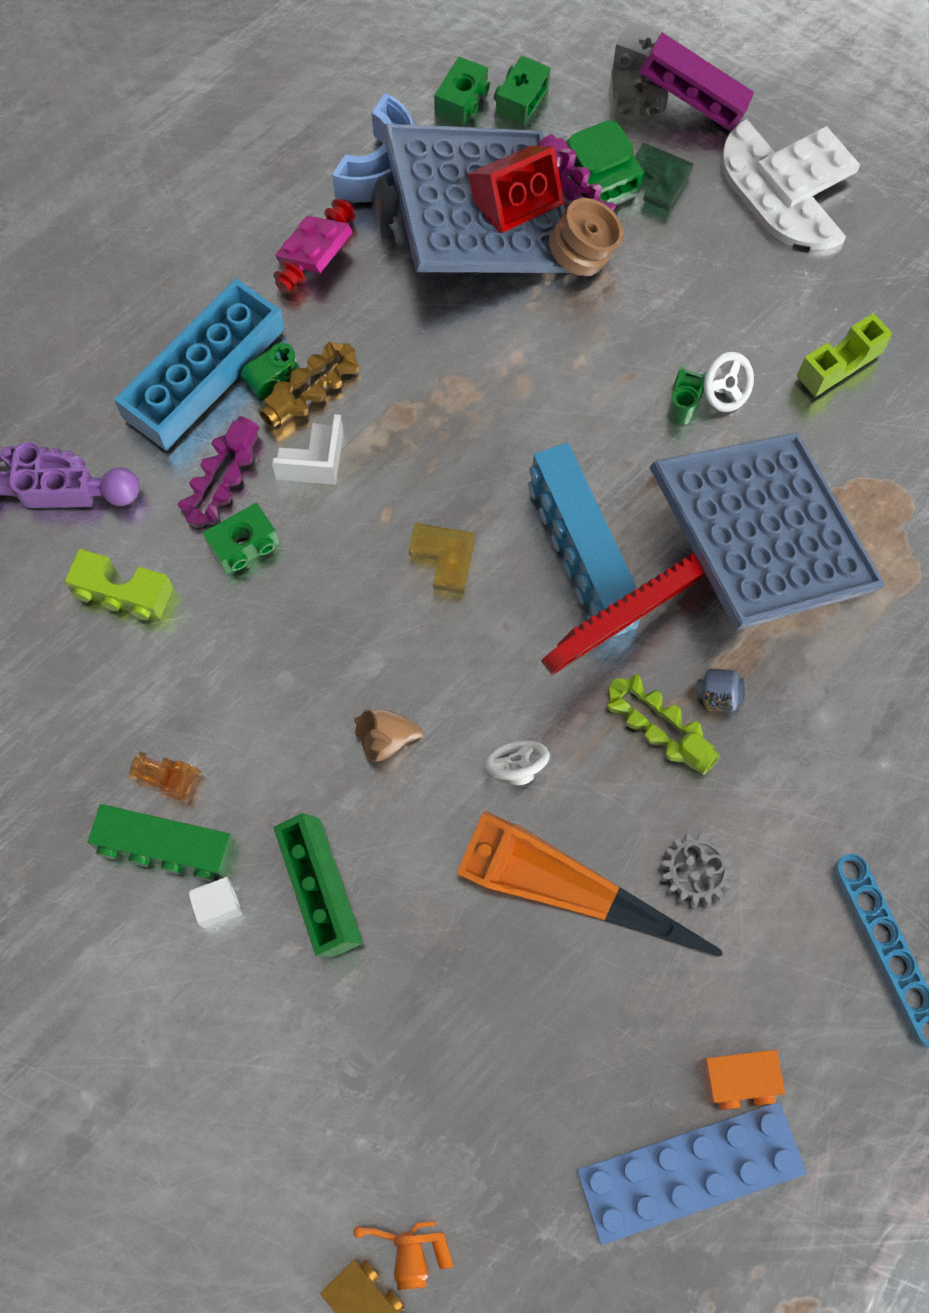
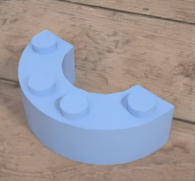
M384 93L372 111L373 136L380 140L383 145L377 151L368 155H344L332 174L335 198L351 203L372 201L375 183L378 177L384 175L387 185H394L396 190L382 130L384 124L414 125L408 110L392 96Z

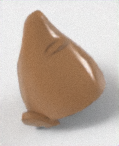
M367 709L360 716L354 718V723L356 724L355 735L361 736L364 753L370 762L386 760L397 753L405 744L423 737V730L418 724L392 711Z

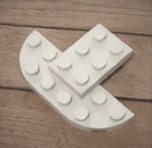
M747 119L738 124L726 140L723 150L722 170L730 187L762 226L773 237L790 246H793L795 243L810 246V250H824L843 244L846 238L845 234L812 197L857 173L860 164L838 138L825 126L775 153Z

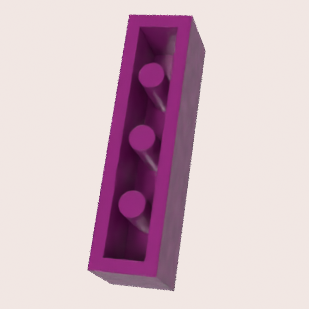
M661 32L650 49L639 71L640 74L729 131H732L745 115L755 93L663 32Z

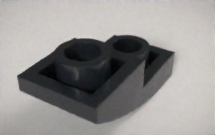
M384 175L378 177L372 194V212L382 240L393 236L389 225L394 223L392 217L398 216L395 203L399 202L394 185L388 186Z

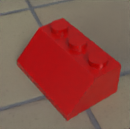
M529 146L468 173L474 203L499 233H504L565 204L554 146Z

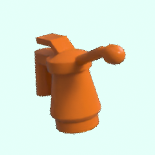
M435 1221L415 1223L409 1231L398 1235L372 1227L363 1228V1226H357L353 1230V1235L356 1238H363L364 1235L371 1234L394 1241V1246H397L394 1271L397 1290L427 1287L426 1279L429 1274L420 1243L432 1242L439 1269L454 1268L444 1232L412 1235L418 1228L436 1226Z

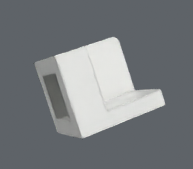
M228 877L192 889L188 893L197 923L203 929L243 915L233 883Z

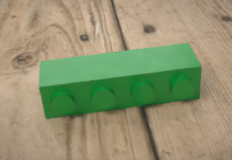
M104 804L99 805L87 841L96 850L95 854L98 856L115 859L116 855L129 857L128 862L143 867H148L149 862L160 864L161 870L173 874H180L181 870L194 872V878L213 882L214 877L220 879L225 877L235 842L230 833Z
M301 813L274 826L273 829L315 956L335 957L363 944L320 818Z

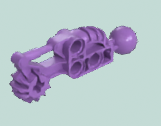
M25 442L18 446H7L0 451V462H4L10 469L6 472H0V495L18 497L22 505L28 508L92 507L93 496H103L112 505L124 506L132 503L140 491L139 479L129 469L117 467L110 469L102 478H92L89 469L86 467L85 460L80 456H75L71 451L66 450L62 452L59 448H52L50 450L48 447H39L33 442Z

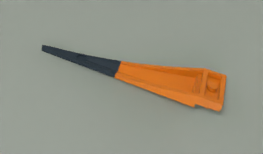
M486 810L482 813L456 874L488 889L589 915L716 956L723 955L720 948L519 824L515 825Z

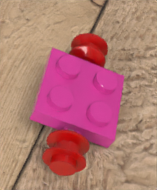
M334 199L331 202L332 208H326L324 211L326 219L307 215L292 235L283 243V246L275 254L283 271H275L273 274L275 285L284 293H297V284H304L306 281L303 269L321 273L353 233L348 222H353L356 216L353 206L348 201Z

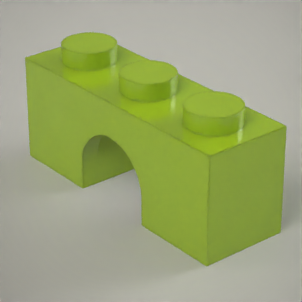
M872 313L853 325L845 338L834 348L827 342L805 356L797 377L816 397L881 355L893 333Z
M83 549L78 550L64 581L74 598L83 602H90V600L101 602L102 606L113 611L124 609L142 620H148L149 617L160 620L174 588L168 575L138 566L130 581L120 585L112 584L111 581L116 569L109 557Z

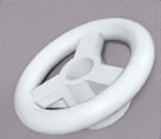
M725 352L711 362L704 378V393L707 401L714 409L721 412H731L740 408L747 401L754 384V373L749 360L738 352ZM731 361V364L726 369L719 368L723 363ZM740 366L745 374L742 392L737 387L738 380L736 377ZM714 392L729 393L733 401L730 403L720 402Z
M536 741L511 742L498 747L488 755L485 761V769L494 778L508 780L512 785H524L532 781L534 774L547 765L550 753L546 746ZM518 751L517 753H514L509 757L501 758L502 756L508 753ZM535 751L540 754V757L532 764L529 762V756Z

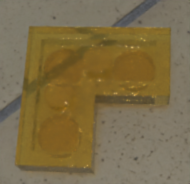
M414 523L408 550L409 555L438 560L433 589L464 594L476 533Z

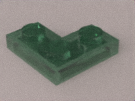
M643 142L635 155V159L643 169V175L653 179L644 193L643 201L669 211L691 174L694 163Z

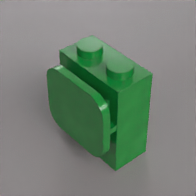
M610 120L603 121L574 133L565 141L570 149L575 150L577 153L574 167H587L590 172L588 183H598L602 186L601 200L613 202L641 190L644 171L633 156L631 141L618 123ZM568 174V175L570 176V178H571L572 180H574V182H575V183L577 184V186L580 188V185H579L578 182L575 180V178L572 176V174ZM581 192L583 197L589 198L587 194Z

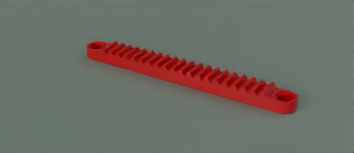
M695 553L690 554L686 559H682L678 564H674L671 568L650 579L646 584H642L638 589H634L630 594H626L622 599H618L613 605L610 604L596 616L593 615L587 621H583L578 627L575 626L557 644L558 646L541 660V663L551 676L707 576Z

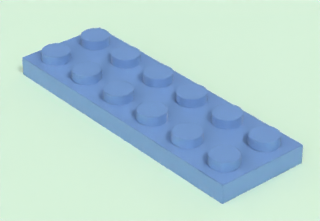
M780 1101L576 1170L600 1245L807 1174Z

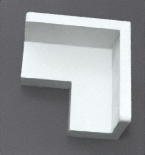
M334 414L333 425L312 423L309 450L279 448L277 458L272 460L276 480L336 485L343 438L341 415Z

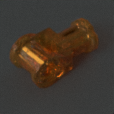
M139 752L132 761L129 779L134 781L141 779L152 783L156 791L177 801L188 803L190 800L188 794L196 777H200L202 772L198 768L181 761L163 758L162 762L148 758L146 753Z

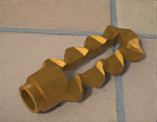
M329 341L325 345L322 355L312 354L308 358V366L306 368H296L291 371L290 383L277 382L274 384L272 394L263 401V406L258 409L261 419L273 429L276 426L280 428L293 416H306L308 414L306 401L322 402L326 398L324 387L328 386L337 389L342 386L340 374H356L359 371V366L355 360V349L347 343L336 344ZM336 355H338L342 363L340 365L337 364L329 374L321 377L307 392L301 393L300 397L295 400L292 394L293 390L299 389L312 375H316L325 367L326 363L332 362Z

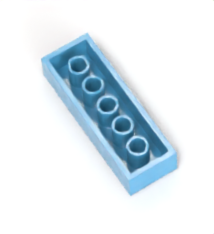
M235 278L114 399L121 417L167 451L241 375L244 366L250 361L257 359L285 330L281 309Z
M567 442L533 454L532 467L529 468L531 481L528 482V488L534 500L538 498L541 505L540 515L545 525H550L553 531L551 535L553 545L557 552L562 551L565 571L569 578H574L578 586L576 588L578 600L581 605L586 604L590 613L588 615L589 619L593 615L596 616L601 610H605L610 604L613 605L618 599H622L626 594H630L637 587L570 444ZM640 619L613 637L637 629Z

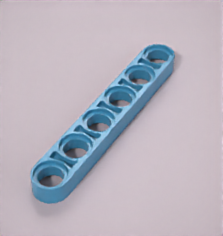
M846 854L834 865L835 878L913 1038L920 1046L929 1049V1041L925 1039L922 1033L924 1023L929 1022V987L868 864L857 854ZM850 861L859 867L860 872L857 879H850L844 875L842 870L844 862ZM865 892L872 895L875 900L873 910L867 911L859 906L858 896L860 893ZM883 924L888 927L891 937L887 943H882L874 937L873 930L875 925ZM893 956L901 957L906 962L907 969L904 975H896L890 969L889 962ZM909 989H916L921 993L923 1004L920 1008H912L906 1002L905 997Z

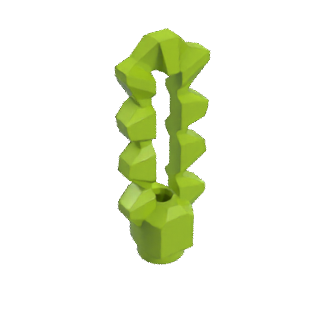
M637 673L630 679L616 678L609 685L610 700L606 705V709L615 714L628 716L626 721L628 727L634 730H646L644 739L650 745H667L665 757L669 761L684 762L695 772L700 771L703 775L718 761L721 754L714 750L715 746L703 737L701 724L698 721H694L683 726L681 708L673 704L664 709L662 706L663 697L660 691L657 689L646 694L641 678ZM628 692L633 693L641 702L647 704L658 716L663 717L679 733L685 736L679 744L675 740H671L664 731L654 723L649 722L644 715L633 709L622 697Z

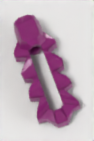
M550 134L537 144V146H554L562 191L569 201L586 198L581 195V192H583L590 199L604 203L614 211L616 207L614 203L600 199L602 186L598 183H588L590 176L588 168L574 167L577 153L575 150L570 149L563 138H556L553 134ZM568 174H572V176L575 178V180H576V181L578 182V184L580 185V188L577 186V184L574 182V180L569 179V178L567 177Z
M238 416L237 420L232 421L225 435L217 437L211 442L218 455L202 459L200 467L205 472V475L203 477H194L189 482L195 494L180 500L177 504L185 513V518L189 525L201 528L209 524L217 525L219 523V506L228 505L231 501L229 488L239 485L243 480L239 466L252 464L254 460L252 447L258 438L257 433L260 427L252 420ZM227 451L235 456L234 462L230 464L223 477L222 484L218 486L213 495L212 502L208 504L205 514H203L196 507L201 502L206 488L213 481L216 470L220 463L224 461Z

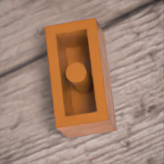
M777 1049L711 1057L701 1060L708 1104L718 1103L719 1110L741 1108L740 1100L753 1099L754 1106L776 1103L775 1096L785 1094Z

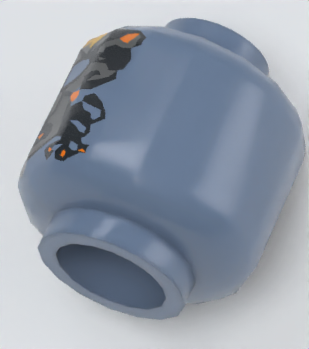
M709 669L704 676V680L698 679L697 699H703L705 708L710 711H735L739 704H744L745 678H740L736 670Z

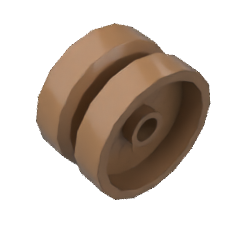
M580 198L574 200L566 209L559 222L551 231L548 243L552 255L566 270L580 276H591L599 273L621 244L624 231L619 218L604 203L595 199Z

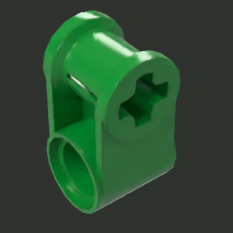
M278 343L257 359L250 361L242 369L241 378L260 399H266L273 392L274 384L277 382L290 381L291 372H289V366L291 371L299 368V364L295 360L293 347L286 343Z
M680 365L668 408V417L673 423L685 425L694 418L699 399L702 398L706 372L703 374L685 369L684 365Z

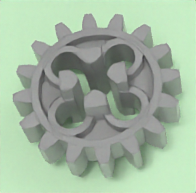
M700 832L696 840L693 839L690 833H686L684 843L676 838L672 842L675 850L670 848L665 850L664 855L670 860L662 861L660 864V868L668 870V873L664 874L661 880L662 882H671L672 885L667 891L669 894L675 891L680 893L678 897L679 903L689 898L691 907L695 908L699 900H702L705 907H708L712 904L711 896L719 902L724 897L720 889L724 891L731 889L732 884L726 879H731L736 875L735 871L728 869V866L734 862V858H725L724 853L728 849L726 845L720 848L715 846L717 837L714 836L708 842L705 841L704 832ZM692 848L697 851L698 858L696 862L693 856L687 854L688 849ZM709 861H716L719 865V870L715 871L714 868L710 867L701 876L697 871L691 872L685 879L679 878L676 874L677 869L687 872L694 864L698 868H703ZM699 878L702 883H707V891H701L698 888L697 883Z

